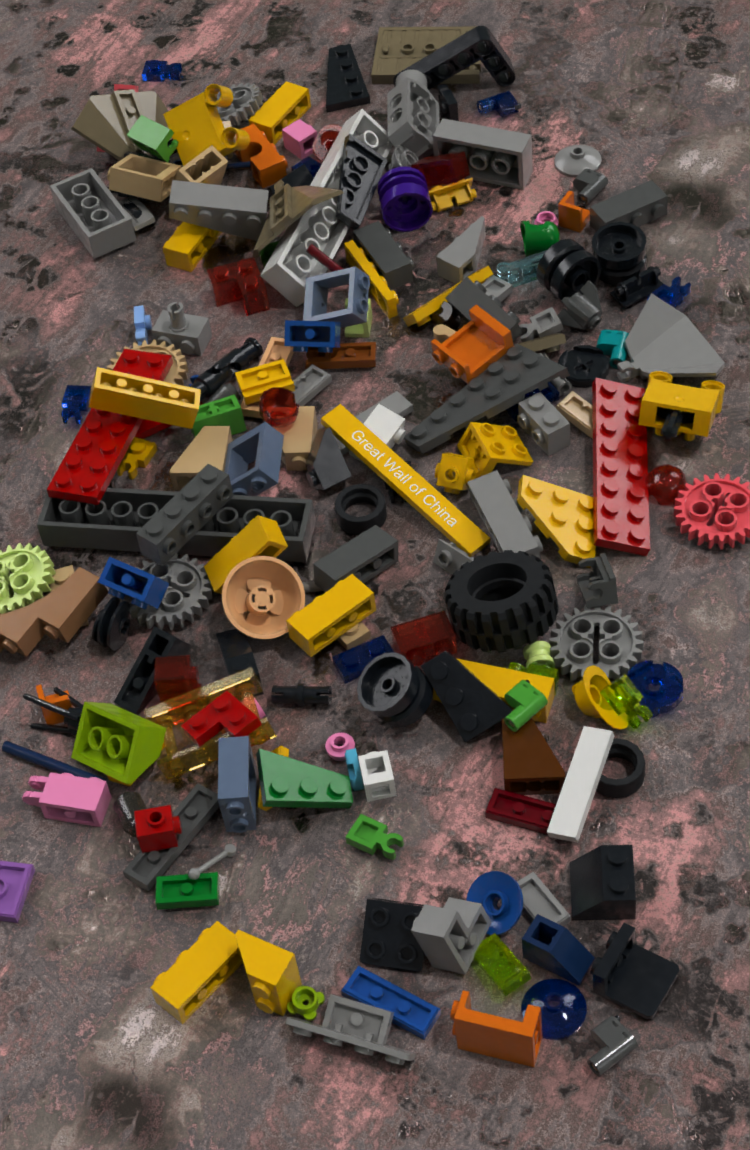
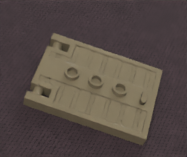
M477 26L379 27L371 73L372 84H393V78L397 73ZM480 60L440 84H480L482 62Z

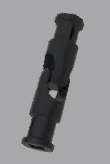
M252 337L247 338L240 348L233 349L210 369H207L198 376L190 387L201 389L200 401L210 397L222 384L225 385L233 379L235 372L246 369L249 366V362L254 358L258 359L263 354L261 344Z

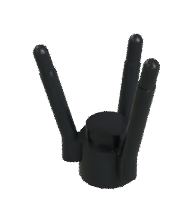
M58 687L53 689L59 696L68 695ZM25 693L23 695L24 699L65 716L64 723L68 724V727L32 723L31 728L68 733L74 736L77 735L83 704L68 695L71 705L75 708L70 707L66 710Z

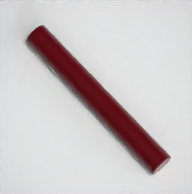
M312 243L307 248L306 252L331 272L343 269Z

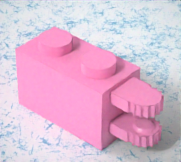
M50 772L49 777L31 776L28 785L35 790L43 792L25 791L22 800L26 804L41 807L43 815L47 819L101 827L112 796L107 782L100 778H83L70 773L58 774Z

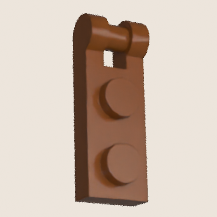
M376 342L340 343V348H333V353L318 352V347H308L305 369L309 368L312 364L320 369L376 367Z

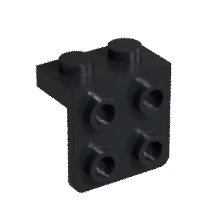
M623 923L618 933L613 931L606 944L607 951L602 958L598 956L592 965L590 974L593 975V992L646 1019H652L678 977L679 966L636 945V928Z

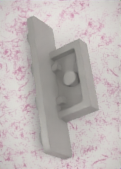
M330 994L322 1025L296 1017H287L285 1024L294 1026L293 1032L296 1034L312 1037L313 1032L324 1035L323 1041L336 1046H342L343 1041L355 1045L354 1051L373 1056L374 1051L386 1054L385 1060L395 1064L404 1065L405 1060H415L416 1053L386 1045L395 1012L335 994Z

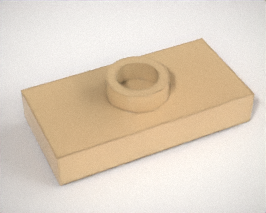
M572 391L557 404L556 409L569 422L593 439L592 405Z

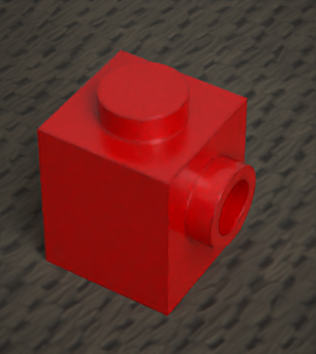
M171 805L134 811L136 835L142 853L178 847L177 834H182L180 817L174 816Z

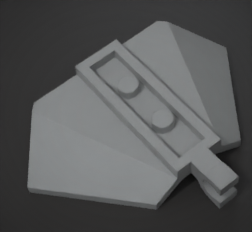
M651 293L625 340V347L631 362L623 361L617 363V367L621 371L617 372V377L622 383L636 376H640L645 380L654 371L667 372L672 377H716L723 370L725 362L685 314Z

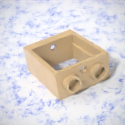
M129 154L110 167L107 174L109 190L162 202L170 196L172 180L176 179L181 165Z

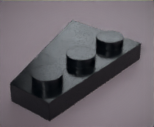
M448 651L442 652L421 665L464 742H469L502 722V719L514 710Z

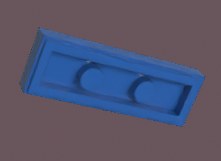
M360 966L356 968L341 990L342 996L395 1012L392 1023L425 1040L441 1015L440 1008Z

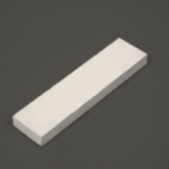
M587 726L583 727L547 829L549 837L578 843L614 739L613 731Z

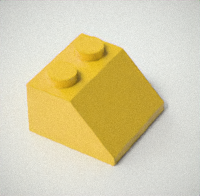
M237 930L235 937L256 1006L268 1014L275 1012L284 1016L287 1011V1004L292 1001L295 989L302 985L295 954L241 930Z

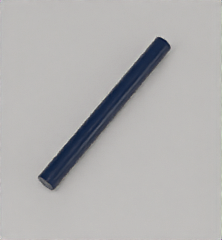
M5 741L2 745L3 752L59 774L70 773L83 778L97 777L106 781L105 778L12 742Z

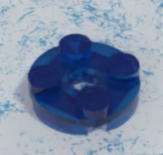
M653 660L640 662L628 671L625 681V697L629 704L636 710L641 711L644 716L654 718L659 714L673 710L682 701L683 677L678 669L669 663L663 662V665L653 664ZM648 685H660L659 690L652 691L649 690Z

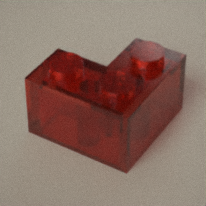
M254 257L207 269L211 293L217 307L241 301L246 316L270 310L267 289L260 276L261 274Z

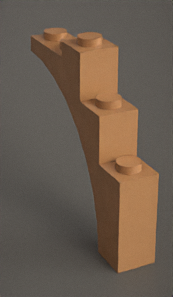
M79 567L63 584L47 596L28 606L0 614V653L5 648L12 654L18 652L27 657L45 634L54 640L60 638L68 643L108 594L107 588L98 583L100 577Z

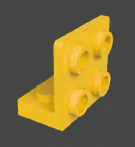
M470 422L457 444L462 455L475 458L473 470L476 472L475 479L491 473L497 463L531 466L533 463L517 431L509 425L501 426Z

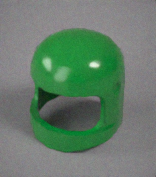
M529 221L520 222L525 257H541L553 244L560 241L558 227L553 222L545 221L542 225H532Z

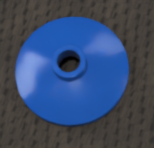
M490 871L480 875L472 883L467 894L466 901L481 903L492 923L486 933L488 935L504 934L511 930L520 919L523 910L521 888L513 877L504 872ZM499 899L502 900V906L500 909L497 906Z

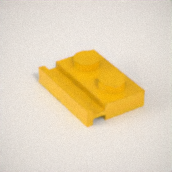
M284 359L235 372L236 381L246 405L295 391L294 382L291 379Z

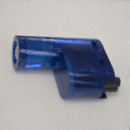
M510 91L477 101V109L480 114L496 110L502 118L519 112L518 109L522 108L521 103L517 102Z

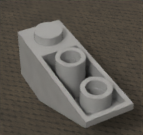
M481 216L459 237H456L448 247L439 252L436 256L439 276L457 284L476 272L486 236L485 217Z

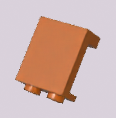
M477 304L469 310L471 321L442 344L436 339L431 341L434 360L440 365L444 364L449 368L454 377L461 378L467 384L483 373L490 364L499 360L507 353L508 349L514 346L511 331Z
M463 990L460 1001L454 1000L450 1019L454 1020L452 1035L456 1036L458 1049L535 1067L543 1039L541 1007L528 1005L523 1022L472 1010L470 992Z

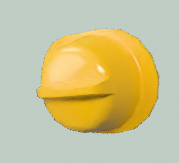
M594 665L587 667L584 671L583 679L572 686L577 706L585 715L602 718L614 729L622 730L627 728L630 723V715L623 699L612 686L602 669Z

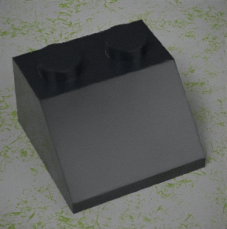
M601 845L570 862L572 921L636 919L633 845Z

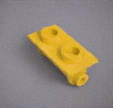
M461 178L446 186L438 185L433 187L429 191L433 208L432 212L453 208L454 205L451 199H455L457 206L472 202L474 198H477L476 190L471 189L473 178Z

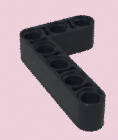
M485 26L473 28L401 71L418 70L422 72L427 79L428 90L479 60L500 86L511 85L516 77L511 59L491 31ZM401 72L397 73L393 78L394 87L396 78Z

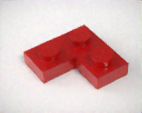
M225 691L182 724L181 728L193 742L201 747L223 729L231 737L248 736L262 724L251 710L230 692Z

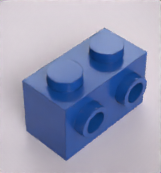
M285 320L284 346H293V352H308V347H318V352L333 353V348H340L341 322Z
M112 557L108 558L98 583L110 588L109 594L122 600L127 595L132 598V604L145 610L148 605L158 609L169 586L168 582Z

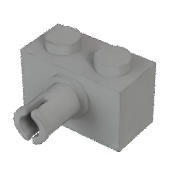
M177 302L170 303L167 306V310H162L152 328L153 339L156 340L157 345L166 341L167 347L174 344L175 350L180 349L181 353L202 356L212 337L209 318L184 314L182 303L179 302L178 306Z

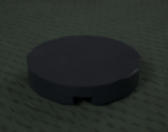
M575 346L573 350L563 352L558 360V364L567 367L570 376L566 377V379L572 386L577 388L592 387L595 378L606 379L609 374L608 357L603 354L601 349L594 346Z

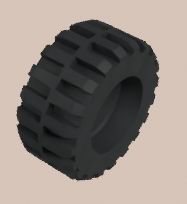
M504 550L502 553L494 551L489 552L487 556L482 557L480 555L475 557L474 561L461 565L460 571L456 570L452 574L444 594L452 629L457 638L475 650L481 648L483 652L490 653L492 650H497L499 653L507 652V649L512 648L517 650L522 648L524 644L529 643L530 645L537 641L538 636L543 637L548 632L549 627H552L559 609L549 567L534 555L529 556V554L523 551H518V553H514L512 550Z

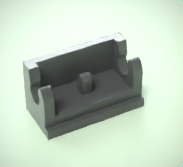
M602 553L599 557L581 560L578 563L579 567L591 566L593 568L590 573H583L577 576V583L586 607L591 608L618 603L616 577L606 554Z

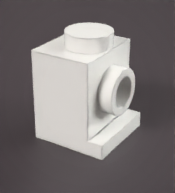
M373 751L366 755L358 756L367 802L396 796L388 751Z

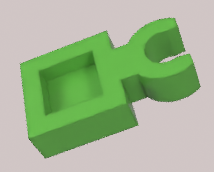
M360 814L345 837L347 844L371 855L377 849L382 850L383 855L391 860L396 858V853L389 846L395 844L403 847L404 845L401 835L396 833L387 834V825L363 814Z

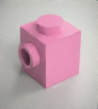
M298 119L282 129L284 147L301 160L319 150L317 131L311 125Z

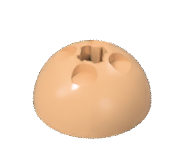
M255 556L243 560L228 574L222 588V606L229 622L242 634L255 639H273L287 633L286 620L293 613L305 607V591L300 577L290 565L274 557Z

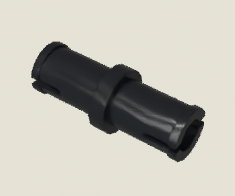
M299 683L298 686L273 685L272 692H275V694H283L271 695L273 704L297 703L298 706H306V704L330 705L332 702V697L328 696L332 695L331 686H306L305 683Z

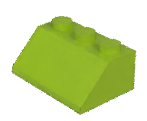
M84 702L71 758L125 784H132L160 757L167 728L111 703Z

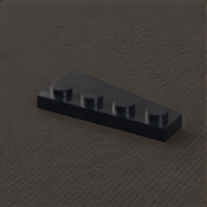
M351 44L329 48L326 93L327 113L370 104V96Z
M349 133L344 141L339 190H342L344 193L338 196L336 217L356 230L362 223L388 160Z

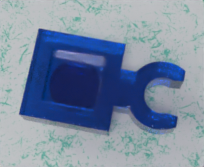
M146 61L142 72L143 81L164 82L165 78L180 80V72H183L182 64L172 63L168 65L167 61Z
M676 277L672 280L670 287L663 284L652 294L676 308L683 303V297L690 294L691 283L681 286V277Z
M67 385L61 403L63 407L61 416L64 424H67L70 417H75L76 424L82 422L81 411L89 410L92 386Z

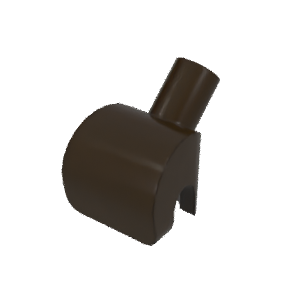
M443 301L440 305L443 308V312L441 314L434 312L432 319L437 325L443 324L455 330L459 327L461 318L450 303Z

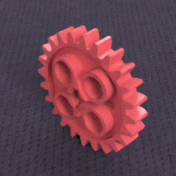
M715 473L714 479H710L705 474L704 481L702 482L694 478L693 485L686 483L685 491H678V498H675L674 506L676 526H681L680 533H688L689 541L698 538L697 545L699 546L704 542H708L709 549L713 547L714 543L718 544L720 550H723L725 543H728L731 548L735 547V541L744 545L745 538H750V482L740 484V477L732 481L729 474H726L724 479H720L718 473Z

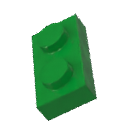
M218 872L200 873V877L197 880L190 879L188 874L157 876L155 902L157 910L219 905L220 878Z

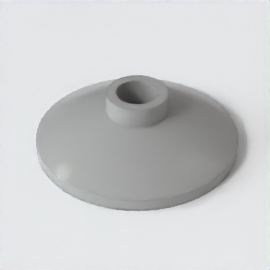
M571 145L561 149L556 154L554 163L560 173L569 177H577L586 168L597 171L601 166V155L593 147Z

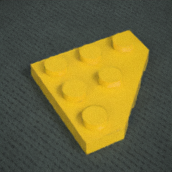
M522 475L518 485L517 502L523 510L528 509L536 519L534 523L547 539L552 538L560 548L558 553L565 561L578 564L583 559L595 557L593 497Z

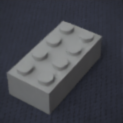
M442 118L432 136L435 173L465 179L473 178L476 181L524 190L533 173L531 134Z
M92 168L50 185L56 209L94 259L136 241L131 217Z

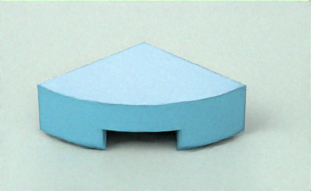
M356 748L346 750L345 758L351 788L354 791L362 790L364 786Z

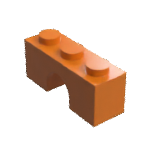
M255 124L241 128L249 134L250 143L245 150H236L233 153L241 162L250 161L252 176L262 189L273 185L286 176L287 160L284 155H280L277 152L274 143H270L267 140L264 131H260Z

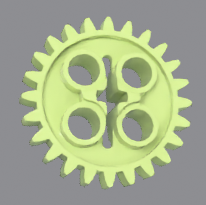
M18 543L15 549L8 545L6 552L0 550V614L28 606L37 599L43 598V592H51L48 584L55 583L52 576L56 574V571L46 551H42L38 545L33 548L28 543L23 548L22 544Z

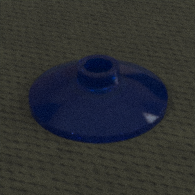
M546 979L534 984L524 995L521 1005L523 1019L528 1005L541 1007L542 1036L550 1040L564 1039L575 1034L582 1027L587 1014L586 1000L582 992L572 983L562 979ZM551 1001H557L560 1004L558 1006L552 1007L548 1003Z

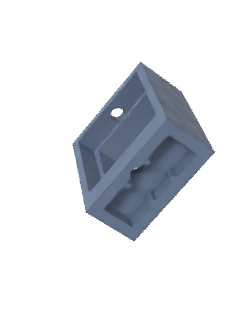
M355 266L306 278L303 321L341 322V328L366 323L369 309V275ZM349 284L348 308L327 313L328 289Z
M263 422L228 444L224 472L229 474L233 495L257 496L278 484L284 435L267 422ZM256 460L255 467L248 471V464Z
M249 736L219 738L218 802L226 832L243 833L247 830H256L257 769Z

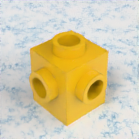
M442 453L441 462L437 464L435 469L436 485L443 486L444 492L460 494V490H468L467 482L475 479L476 472L473 470L475 458L454 453Z

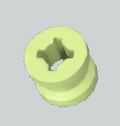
M535 641L524 647L523 655L527 660L526 670L528 673L543 676L554 670L555 663L554 659L550 656L551 645L548 642Z

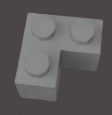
M449 897L443 908L424 904L420 914L413 922L411 932L432 967L466 975L492 922L481 903Z

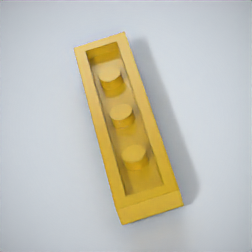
M353 240L345 242L346 262L350 267L356 266L369 275V293L389 319L398 316L397 305L399 304V299L396 292L388 288L384 276H379L374 263L368 261L362 247L359 248Z
M488 265L477 270L468 278L473 283L477 280L483 284L488 277L493 275V272ZM462 281L405 316L403 319L406 325L417 324L419 327L431 320L430 314L435 311L437 314L442 313L443 308L440 305L443 301L447 302L445 298Z

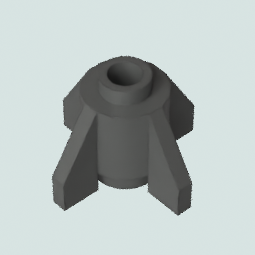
M587 281L580 289L584 295L577 292L571 297H564L561 300L568 309L563 308L557 315L562 325L579 329H593L601 322L602 309L597 287L591 281Z

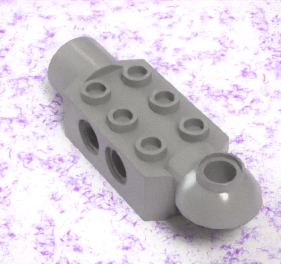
M405 70L401 72L396 78L395 87L387 93L388 139L394 145L391 163L388 166L389 170L397 167H412L422 173L420 163L434 153L432 136L440 123L439 103L427 89L425 75L418 70Z

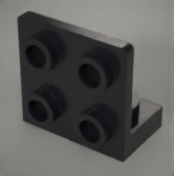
M379 898L367 899L360 962L422 971L425 953L411 932L415 918L420 914L424 905Z

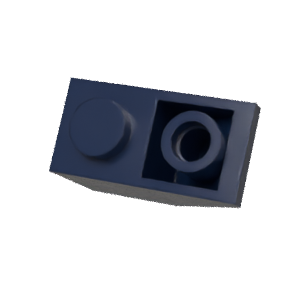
M539 914L536 915L522 937L524 959L578 986L581 985L595 961V957L567 928Z

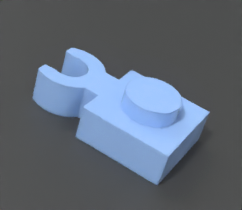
M143 305L134 306L135 338L138 346H141L143 340H146L148 344V330L152 329L150 315L145 314Z

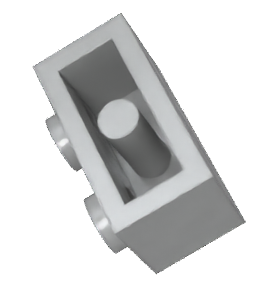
M541 392L518 403L519 415H517L519 425L548 456L570 445V423Z

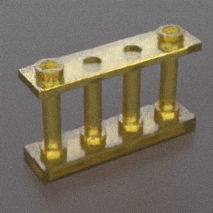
M252 667L144 709L147 720L167 728L164 737L167 756L156 760L158 767L167 780L180 777L186 772L218 760L219 738L231 737L224 729L221 731L222 735L210 739L201 747L194 742V746L178 752L172 727L189 720L225 691L230 692L239 701L242 700L243 704L259 718L262 724L248 735L251 747L261 745L267 742V740L277 737L267 717L262 719L259 717L253 695L263 692V689Z

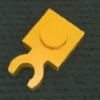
M134 437L117 469L118 476H121L124 471L129 470V478L133 480L138 474L137 468L139 466L146 468L157 452L156 443Z

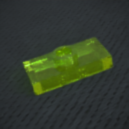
M496 933L480 943L475 952L474 961L505 997L532 979L529 971Z

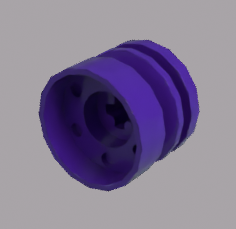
M397 167L389 170L381 177L378 182L377 191L385 224L391 229L400 232H410L425 225L432 216L433 209L425 176L418 169L412 167Z

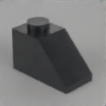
M331 428L318 429L305 465L308 470L306 477L312 487H315L317 490H325L352 475Z

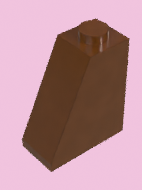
M531 718L516 732L510 730L505 724L504 719H502L504 789L521 795L560 794L565 781V771L533 719Z

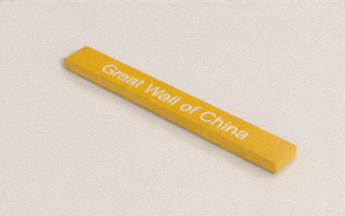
M339 404L321 418V424L325 428L330 427L333 435L444 536L455 543L458 548L468 553L470 558L490 543V537L344 406Z

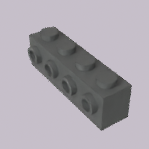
M207 464L136 533L141 554L160 566L165 565L233 497L229 474Z

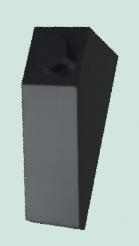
M154 626L114 703L139 715L179 670L191 645Z
M237 629L217 633V641L234 697L241 701L245 698L248 699L264 694L259 671L247 636Z

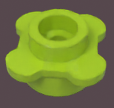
M299 986L292 995V1001L287 1004V1009L290 1014L297 1013L304 1016L305 1020L311 1021L317 1017L316 1011L319 1005L324 1003L325 998L323 993L316 992L312 987ZM308 1001L309 1004L303 1005V1002Z

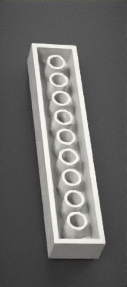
M363 109L358 111L345 121L310 186L339 189L344 141L349 133L386 158L393 146L388 139V132ZM338 196L314 205L285 230L260 275L296 307L304 303L306 278L325 274L327 271L325 266L306 252L307 248L312 243L333 260L350 226L336 217Z

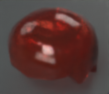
M272 387L265 390L259 402L260 416L264 422L275 428L287 427L295 422L299 414V404L296 403L295 394L282 387Z
M669 464L653 468L645 477V486L649 491V497L651 495L654 496L659 505L675 504V498H678V491H685V484L687 483L683 471Z

